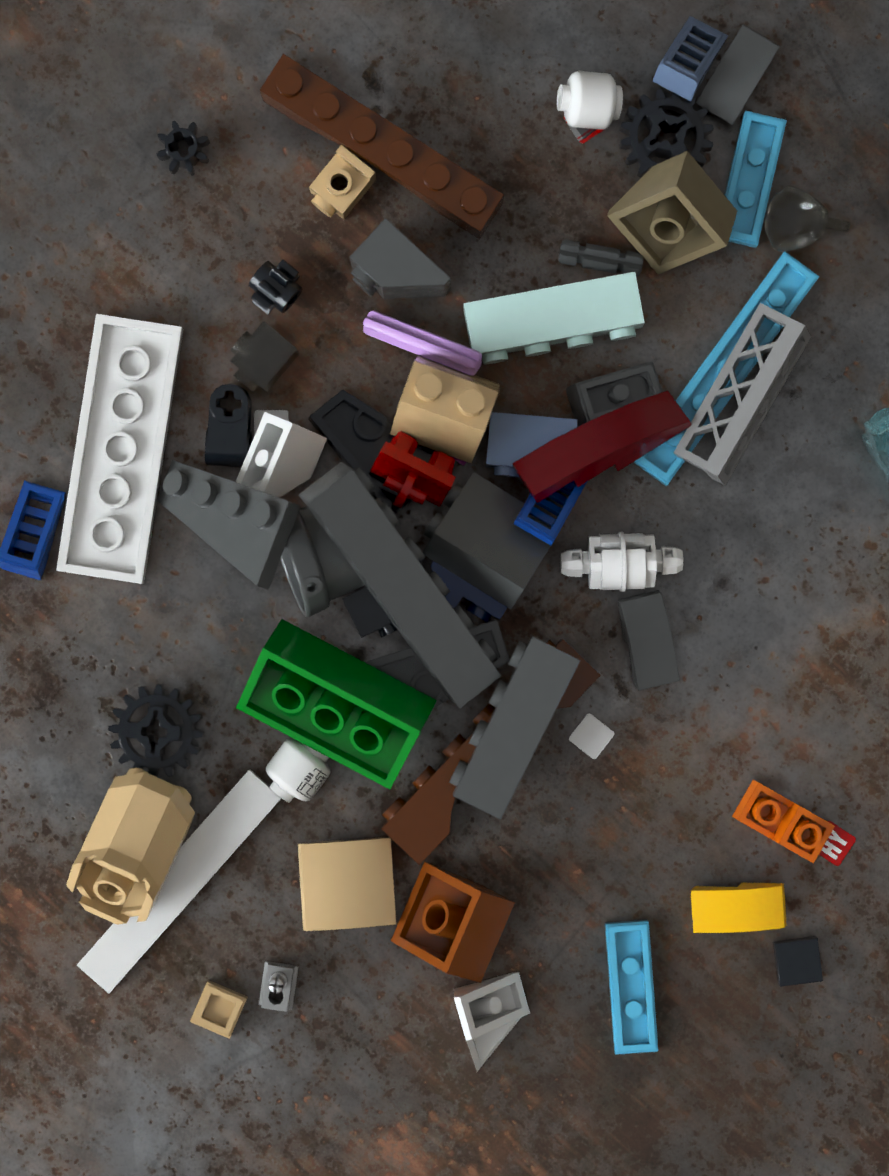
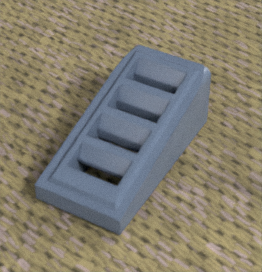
M690 16L661 60L652 82L691 101L726 42L728 35ZM691 32L694 33V34H696V35H698V36H700V37H702V38H704V39H706V40H708V41H710V42H712L713 44H711V43H709V42H707V41H705V40H703V39H701V38H699V37H697V36L691 34ZM686 41H688V42H690V43H692V44L698 46L699 48H701V49L707 51V53H704V52H702V51H700V50L694 48L693 46L687 44ZM680 51H682V52H684V53H686V54H688V55H690V56L696 58L697 60L701 61V63H699V62L693 60L692 58H690V57H688V56H686V55L680 53ZM674 61H677V62H679V63H681V64H683V65H685V66H687V67H689V68L695 70V72H692V71L688 70L687 68H685V67H683V66H681V65L675 63Z

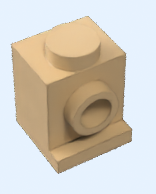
M341 145L333 158L309 186L310 192L315 196L311 202L328 217L331 218L336 213L345 219L374 184L376 173ZM339 176L344 177L348 181L347 187L341 191L335 190L331 186L333 179Z

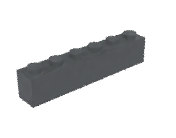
M340 462L298 495L445 695L455 705L462 708L501 677V674L493 665L498 660V657L484 639L477 642L472 636L469 629L474 624L459 605L452 608L444 596L450 591L442 579L434 571L429 575L420 564V561L425 556L410 537L403 540L395 527L400 522L385 502L378 506L369 493L375 487L360 467L352 470Z

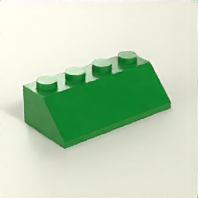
M281 619L264 645L236 709L374 782L391 789L437 700Z

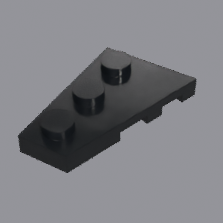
M341 390L309 416L308 420L323 437L327 438V443L342 461L352 470L360 467L375 487V499L380 498L382 503L385 502L395 515L413 501L406 498L401 508L393 505L398 493L383 486L386 479L370 472L385 441L390 443L395 437L390 434L393 423L387 420L386 416L344 390ZM418 444L413 455L428 463L435 450ZM456 460L454 463V467L459 463Z

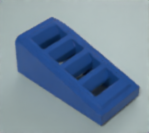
M24 481L0 547L1 569L41 580L65 502V492ZM30 499L50 504L51 508L49 511H45L28 505ZM25 516L45 521L44 527L25 523ZM20 533L39 538L38 544L20 540ZM15 550L34 555L32 561L14 556Z
M572 481L559 489L568 495L567 498L558 492L548 496L550 499L561 504L562 508L546 499L537 503L530 493L513 524L551 546L586 483L578 487ZM534 504L556 515V519L535 508ZM531 514L551 526V528L548 529L527 516Z

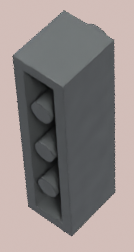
M532 636L527 644L519 641L508 663L515 667L508 683L499 681L488 703L495 707L488 723L480 719L471 736L469 744L475 746V749L469 761L466 762L460 759L451 776L449 783L456 786L453 791L454 797L501 820L580 662L579 659Z

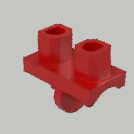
M398 432L390 443L385 441L370 472L386 479L383 486L398 493L393 505L401 508L406 498H409L421 505L424 500H427L440 507L456 479L452 475L455 463L454 458L441 451H434L427 463L413 455L418 445L415 438L403 432Z

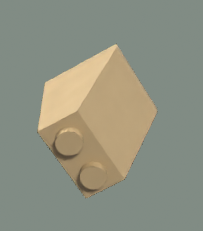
M418 355L413 363L400 398L390 434L396 436L398 432H403L415 438L421 446L438 452L441 451L449 456L472 463L499 393L500 384L476 375H466Z

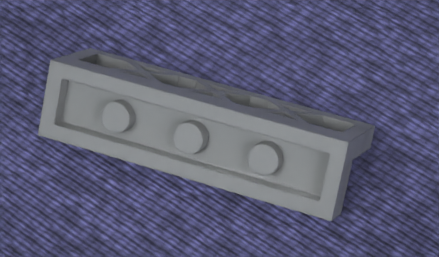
M760 303L692 419L691 426L687 428L673 453L677 457L704 470L711 479L726 486L811 339L806 326ZM765 318L784 327L777 341L759 346L756 333ZM752 341L754 348L747 350L748 346ZM770 352L764 362L762 354ZM757 356L760 371L756 378L738 384L735 369L739 362ZM729 379H731L732 386L725 388ZM748 390L745 397L742 400L740 392ZM735 394L738 409L734 416L716 422L713 407L717 400ZM709 416L710 424L703 426L707 417ZM727 427L723 435L720 436L719 429ZM713 431L716 447L708 461L688 451L696 436Z

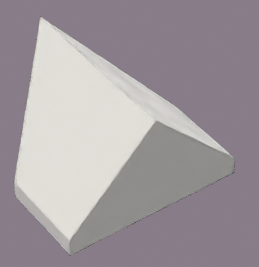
M513 972L481 981V983L477 982L454 989V999L465 1039L478 1072L521 1017L530 1014L519 972Z

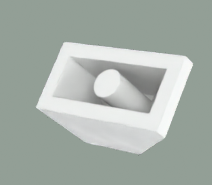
M264 412L236 483L280 498L311 478L327 438Z

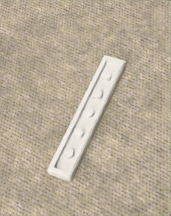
M249 769L180 847L147 920L137 922L138 916L130 917L126 924L117 925L113 923L80 960L77 966L109 994L281 798L269 788L266 782Z

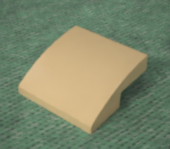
M390 837L298 844L303 931L352 929L396 924Z

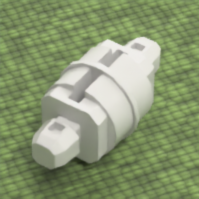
M618 532V534H599V536H588L587 551L582 552L580 548L560 553L561 574L570 577H582V574H588L589 589L625 592V589L655 587L657 572L667 575L682 571L683 551L676 547L661 546V549L656 550L653 534H624V532Z

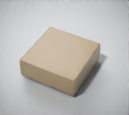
M208 980L190 1022L230 1039L248 997Z

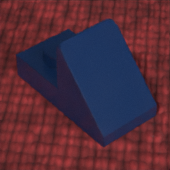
M435 561L431 564V571H434L442 579L450 591L444 597L452 608L456 607L463 597L469 601L466 610L483 621L488 622L491 616L497 620L501 619L508 607Z

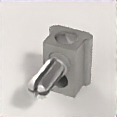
M265 961L258 1005H261V1008L287 1012L288 1009H293L299 966ZM277 990V993H280L282 991L283 999L280 1001L274 1000L270 992L274 993Z

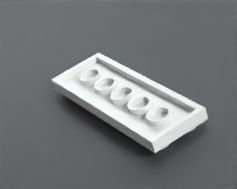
M96 314L56 571L144 584L184 330L182 327Z

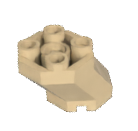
M131 768L126 775L114 778L84 844L72 865L66 884L72 893L77 888L82 894L79 903L86 911L117 925L126 924L129 918L138 916L137 922L147 920L180 847L188 834L195 815V811L190 806L192 797L185 788L166 782L141 768Z

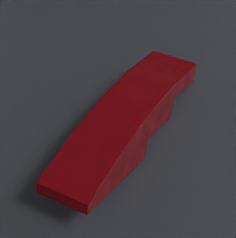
M667 390L632 402L590 420L551 440L512 464L536 502L539 503L572 481L579 487L613 465L617 471H620L690 427L691 422Z

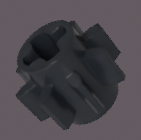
M172 121L173 130L168 135L158 134L159 140L165 144V149L156 153L157 157L161 161L172 160L169 165L171 174H176L180 167L187 169L189 174L193 176L195 174L193 166L199 161L207 164L209 162L207 156L202 153L201 148L208 146L210 141L207 136L195 137L198 129L195 122H192L188 129L180 128L176 121ZM181 140H186L189 145V155L181 157L177 151L179 149L178 142Z
M284 259L277 267L270 261L265 262L249 282V287L255 291L251 297L252 302L268 315L274 307L281 313H285L295 303L303 290L296 283L300 278L299 272Z

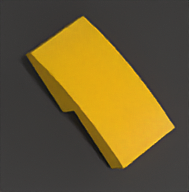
M742 882L738 887L695 886L691 890L693 933L752 932L781 929L787 926L784 883Z

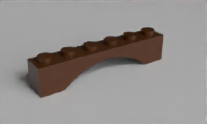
M285 54L281 56L260 89L265 103L296 123L340 146L343 145L347 150L397 181L443 217L479 240L503 204L504 194Z
M549 639L546 642L547 644L580 660L556 709L571 707L601 675L564 639H560L556 645ZM487 704L473 718L472 722L477 725L481 719L488 723L495 707ZM474 730L466 739L459 733L442 751L447 759L436 770L429 765L412 782L417 790L406 801L399 796L382 814L387 821L382 825L381 829L418 865L450 834L451 812L456 798L453 796V791L456 786L450 784L449 781L460 759L468 762L475 749V746L469 744Z

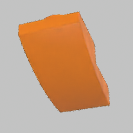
M754 779L732 815L736 820L813 864L835 827L833 824Z

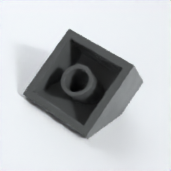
M386 218L349 257L353 270L351 274L354 277L352 280L370 297L375 292L384 299L445 297L451 290V278Z

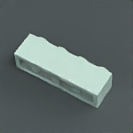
M635 272L463 303L470 348L482 354L483 364L508 360L507 353L521 350L525 351L526 357L551 352L550 345L567 342L568 349L594 344L593 337L610 334L611 341L635 337V329L642 328L645 323Z

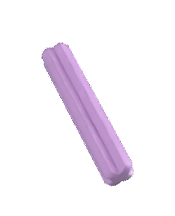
M376 310L370 311L363 321V332L366 335L466 375L474 376L481 367L482 354L479 351Z

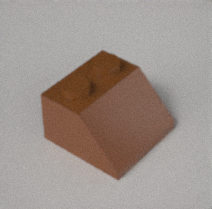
M424 862L391 942L447 974L481 983L515 902L480 884Z

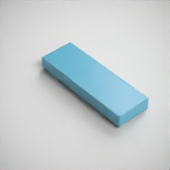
M746 110L743 113L724 194L737 210L729 242L753 248L758 246L787 120Z
M649 921L605 923L614 1053L616 1055L657 1052L658 1037Z

